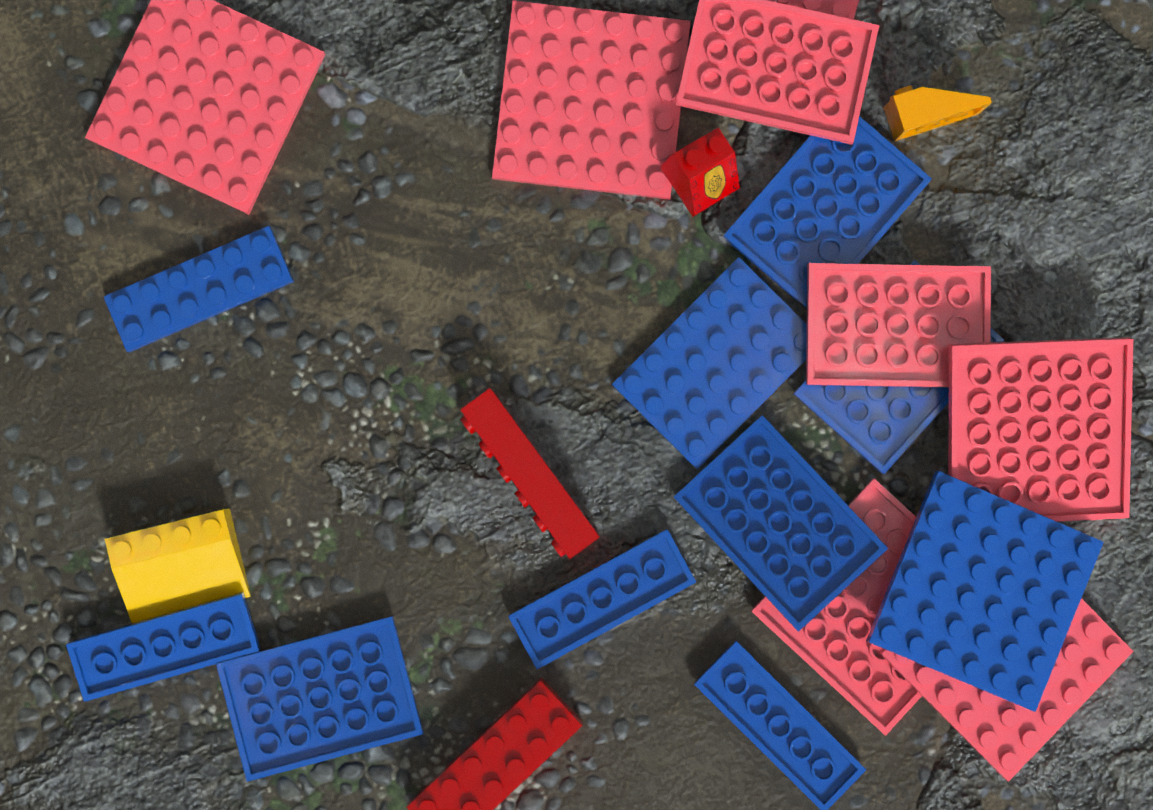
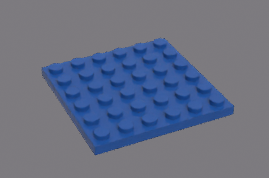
M935 471L866 641L1036 712L1104 542L945 473Z

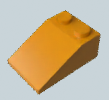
M912 85L894 91L895 95L889 98V102L883 109L895 142L979 115L992 101L987 96L927 87L913 90Z

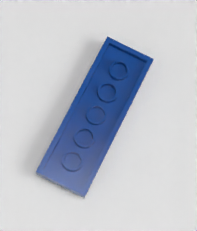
M267 226L104 296V300L126 352H132L293 283L294 280L272 228Z
M668 529L513 612L508 617L536 669H539L695 584L696 580Z
M244 592L70 641L66 644L84 702L253 654L261 650Z
M736 640L693 683L820 810H828L866 771Z

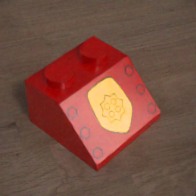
M719 127L673 153L660 166L692 217L740 188L735 151Z

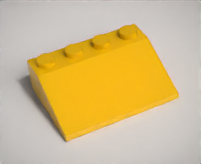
M223 509L105 539L111 569L132 624L244 592L245 598L251 596L230 509Z

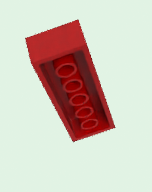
M491 388L460 409L464 414L460 418L461 422L470 434L477 432L482 441L478 445L488 458L494 456L499 462L500 466L496 468L506 483L512 480L519 489L514 493L524 507L530 505L536 513L532 517L542 532L548 529L555 538L550 543L560 557L566 554L571 559L599 538L598 533Z
M541 677L409 801L406 808L408 810H494L583 726L582 720Z

